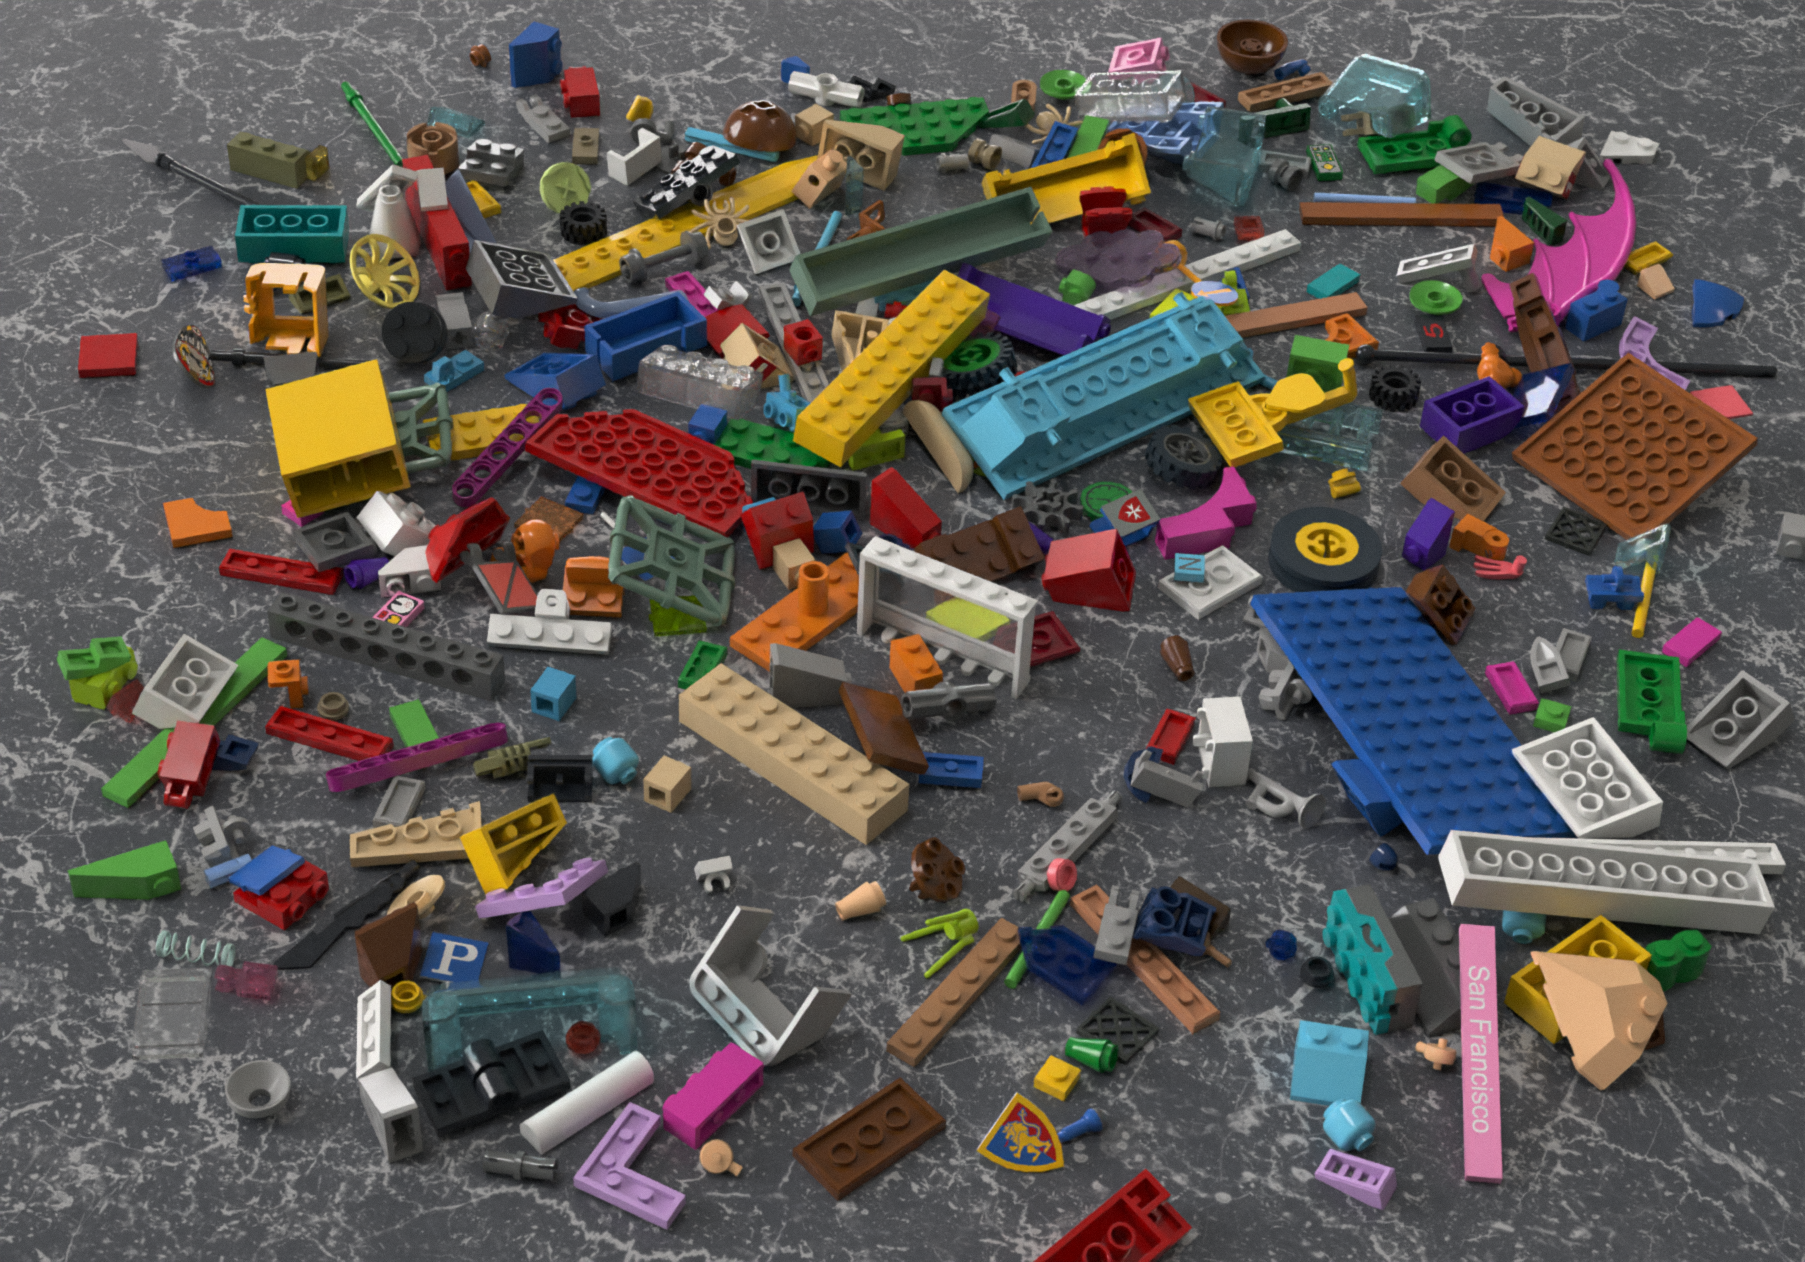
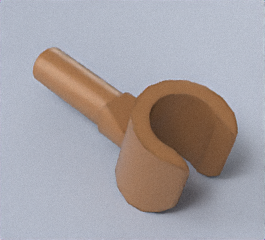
M1207 932L1204 943L1206 949L1203 955L1208 954L1227 968L1230 967L1232 960L1211 945L1210 934Z

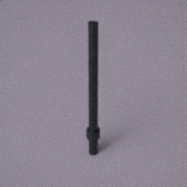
M233 348V351L212 349L210 359L212 361L232 362L233 365H245V363L264 364V357L286 354L246 352V349ZM318 357L319 368L342 369L351 365L372 361Z

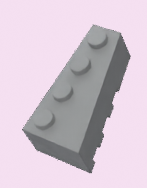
M1506 76L1490 87L1487 111L1528 145L1532 146L1538 136L1564 145L1582 138L1585 116Z

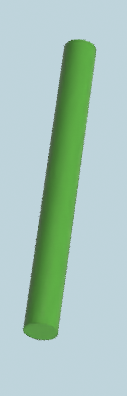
M1061 890L1056 894L1004 980V984L1008 988L1015 989L1068 902L1070 894L1067 891Z

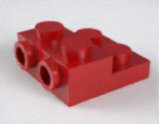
M576 304L538 313V321L545 324L543 330L544 337L549 338L551 344L559 348L577 349L580 340L585 342L584 326L603 319L583 312Z
M305 860L304 864L262 895L248 890L243 892L241 887L233 892L234 902L285 931L295 921L300 920L312 905L325 897L329 891L327 872Z

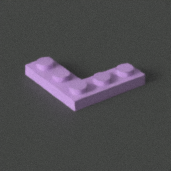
M591 858L580 859L572 863L573 867L571 869L558 873L559 878L543 884V887L535 888L534 884H526L517 887L513 892L506 893L503 888L488 892L486 899L475 906L478 917L480 919L565 905L608 873L605 860L592 862Z
M629 1102L574 1176V1187L668 1230L686 1204L685 1194L628 1169L660 1126V1115Z

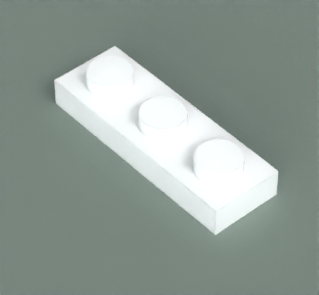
M381 980L358 997L356 1079L390 1068L391 986Z

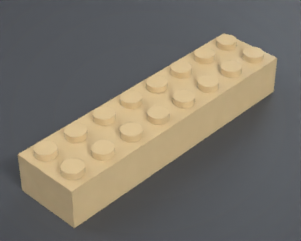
M722 663L679 694V722L865 845L908 811L909 784L879 764L869 762L865 755Z

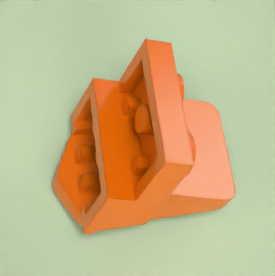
M585 556L572 557L566 561L563 591L566 593L569 603V615L622 617L625 588L618 584H613L609 580V558Z

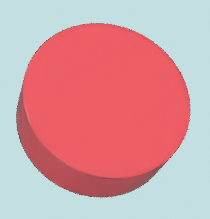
M1062 858L1053 860L1047 872V881L1050 888L1055 891L1071 890L1077 879V869L1074 862Z

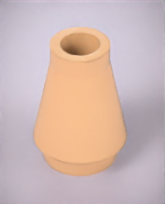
M866 881L842 900L835 902L836 910L842 921L852 917L880 912V908L886 905L884 894L876 881L870 884Z

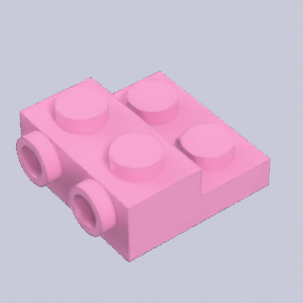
M1161 38L1116 46L1108 71L1110 79L1123 80L1134 76L1136 84L1143 82L1152 83L1159 80L1161 74L1166 73L1165 61H1169L1170 58L1168 47L1163 45Z

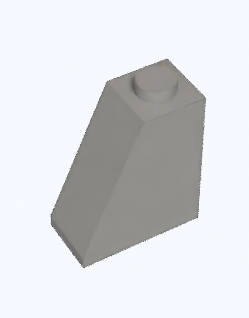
M777 643L770 644L769 689L773 697L790 708L844 704L838 690L842 682L852 684L850 672L845 673L843 660Z
M391 1067L359 1078L361 1102L388 1162L392 1163L423 1152L418 1106L394 1069Z

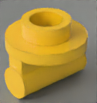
M637 95L626 118L632 122L641 118L650 119L653 114L651 100Z
M1344 468L1331 473L1332 478L1328 480V484L1334 499L1361 491L1360 483L1357 481L1354 471L1348 472V469Z

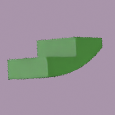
M122 636L91 639L90 647L87 649L58 651L57 662L65 680H72L110 671L129 662L131 655Z

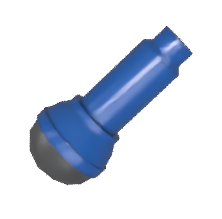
M1098 1108L1087 1109L1080 1120L1062 1128L1057 1133L1060 1143L1068 1142L1086 1132L1101 1131L1105 1127L1106 1116Z

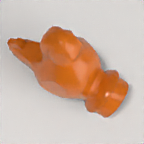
M1487 342L1481 347L1482 359L1477 367L1479 380L1490 376L1504 389L1516 387L1522 382L1521 372L1516 368H1511L1499 357V349L1496 348L1495 344Z

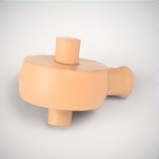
M1439 1038L1438 1044H1425L1421 1041L1416 1044V1051L1423 1053L1425 1059L1434 1062L1433 1069L1441 1070L1442 1064L1453 1065L1456 1060V1050L1446 1046L1447 1039Z
M711 1140L700 1151V1163L710 1173L720 1174L728 1170L734 1176H738L743 1168L733 1161L732 1148L725 1141Z

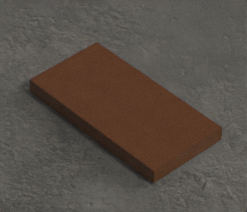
M842 682L838 690L869 762L925 775L929 765L908 719L902 713V706L897 696Z
M899 1077L792 1149V1156L839 1201L945 1129L946 1120Z

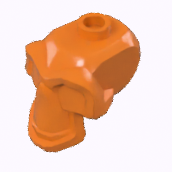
M530 520L516 529L515 533L512 534L511 542L515 547L516 560L529 581L533 583L546 578L548 569L553 564L555 550H559V538L556 532L553 533L551 526L543 520ZM492 553L490 562L498 561Z

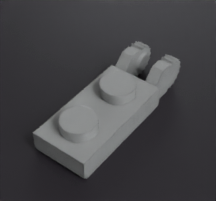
M538 95L530 96V103L533 109H530L528 103L523 98L516 101L518 112L521 113L524 120L547 143L570 136V128L546 104H543L542 99Z
M1112 885L1109 902L1105 904L1093 958L1126 965L1138 913L1136 906L1140 891L1132 890L1128 900L1129 908L1116 906L1119 900L1120 887Z

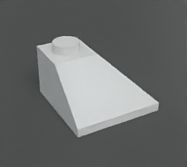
M784 209L737 225L755 275L794 261L795 256L800 254Z

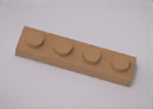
M1322 72L1241 91L1238 93V101L1249 113L1275 107L1276 102L1281 98H1285L1292 103L1332 93L1334 83Z

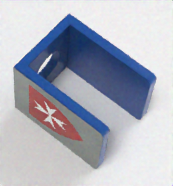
M1139 489L1103 505L1100 511L1104 517L1092 521L1089 526L1093 533L1117 529L1126 548L1148 538L1161 519L1143 491Z

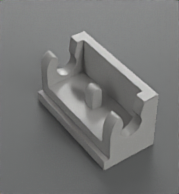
M1145 750L1135 761L1130 786L1188 808L1202 791L1203 783H1200L1199 780L1203 777L1204 772L1197 770L1191 777L1148 760L1152 752Z

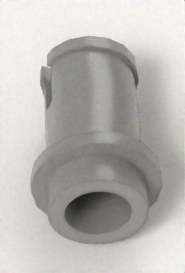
M941 153L940 156H936L937 171H942V173H946L947 170H967L969 167L967 153L960 155Z
M1200 217L1194 219V222H1197V224H1192L1193 233L1212 237L1215 241L1224 238L1226 225L1222 221L1214 222Z

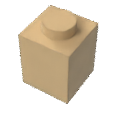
M817 104L796 114L795 129L797 138L811 146L816 145L821 140L824 121L834 120V114Z
M800 538L773 546L774 571L788 590L799 587L800 566L806 562L815 561Z
M663 756L643 779L644 801L672 813L691 790V767L680 761Z

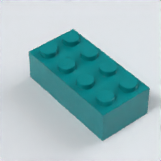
M240 205L235 232L238 262H265V258L269 257L272 252L299 255L300 258L305 259L306 263L345 262L350 232L347 205Z

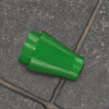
M1069 1037L1065 1047L1066 1057L1073 1058L1100 1073L1104 1071L1112 1072L1119 1054L1118 1045L1112 1044L1110 1039Z

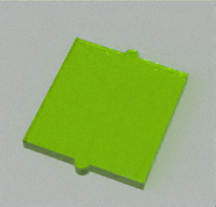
M695 595L678 596L683 600L703 607ZM649 599L651 610L649 621L653 624L654 637L707 633L705 621L671 607L669 609L663 608L659 602Z

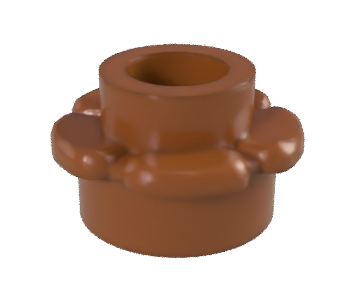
M483 44L472 46L469 53L471 62L475 66L481 65L486 67L487 63L491 61L490 52Z

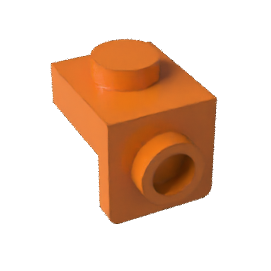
M299 659L268 663V686L270 688L288 686L291 709L303 708V695H309L308 677L301 675Z

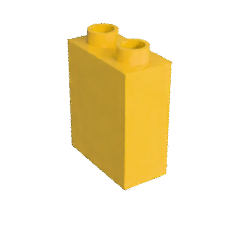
M377 359L265 389L281 476L297 518L370 499L376 491L388 494L411 487L391 400Z

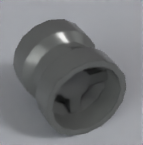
M1282 158L1277 159L1268 172V179L1271 182L1282 184V187L1288 191H1294L1303 178V170L1301 168L1290 166L1289 162Z

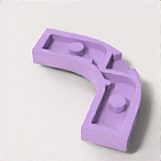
M1634 316L1620 340V358L1630 353L1686 390L1690 380L1664 368L1650 354L1649 344L1658 328Z

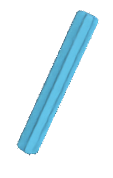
M688 127L685 132V140L687 142H699L707 147L713 145L732 153L770 162H777L779 159L780 151L764 152L745 149L728 142L722 134Z

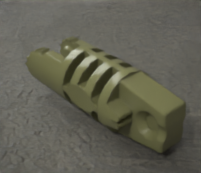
M546 737L488 751V758L474 762L475 775L478 777L493 773L494 779L525 772L528 768V755H531L530 751L548 747L552 744L551 739Z

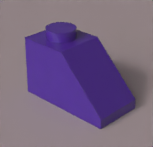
M1430 498L1406 534L1402 557L1424 571L1444 557L1447 551L1455 511Z

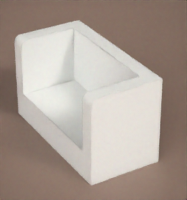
M644 128L638 130L639 146L623 157L612 150L607 152L609 176L627 186L662 162L660 137Z

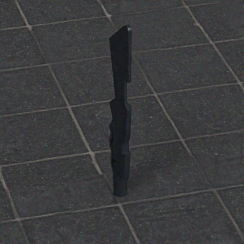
M411 860L401 869L390 872L371 885L370 891L355 898L334 914L335 921L318 935L312 931L273 963L274 969L311 968L346 929L360 928L367 916L376 915L380 908L389 905L393 896L404 890L406 881L420 870L418 863Z

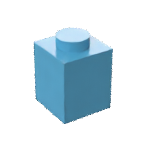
M547 667L530 690L532 712L560 721L577 698L576 676L565 671Z

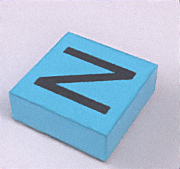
M1175 553L1174 580L1203 583L1205 555Z

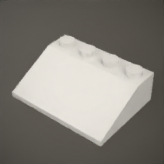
M1594 717L1512 749L1513 756L1579 839L1630 838L1659 827L1663 801Z

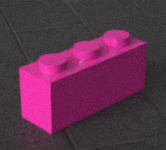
M729 1043L722 1051H717L699 1073L692 1074L686 1085L676 1095L672 1094L667 1098L662 1108L663 1129L694 1150H697L763 1085L764 1063L734 1043Z

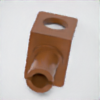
M878 200L859 213L861 229L849 236L847 240L885 230L880 225L885 220L883 201ZM878 210L876 218L874 220L871 219L870 215L872 212Z

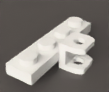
M542 589L538 593L536 600V617L490 614L487 644L493 647L609 655L612 624L610 622L570 620V607L566 593L563 590Z

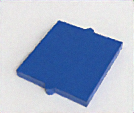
M272 845L231 875L228 880L231 884L241 887L243 892L248 890L262 895L304 864L305 860L302 856L292 853L291 849L284 850Z

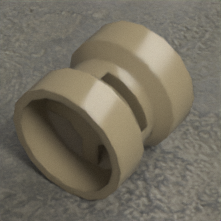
M980 138L974 140L968 152L970 162L974 164L981 163L984 168L991 171L999 165L1002 157L1001 147L994 144L989 146L985 140Z

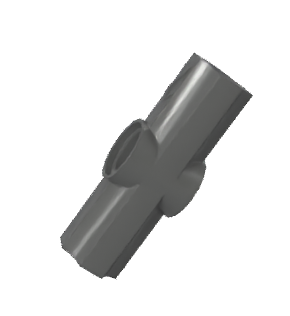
M943 681L935 685L933 689L907 691L905 694H902L901 705L902 713L906 719L943 716L948 721H955L963 717L965 713L994 709L997 699L995 697V688L991 683L955 687L953 683Z

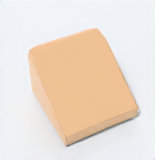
M1660 264L1640 272L1637 286L1654 300L1674 292L1675 288Z

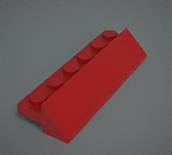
M1144 1169L1033 1262H1156L1182 1240L1192 1227L1167 1202L1171 1194L1147 1169Z

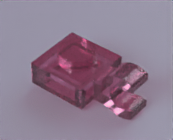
M244 961L242 969L218 965L214 978L218 979L215 990L231 992L236 988V996L271 1000L278 977V966Z

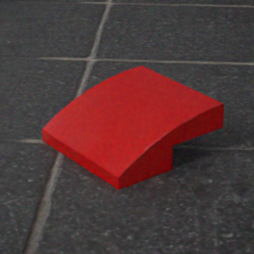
M743 304L723 308L705 317L707 319V343L722 360H724L725 354L720 344L741 323L766 339L770 337L769 333Z

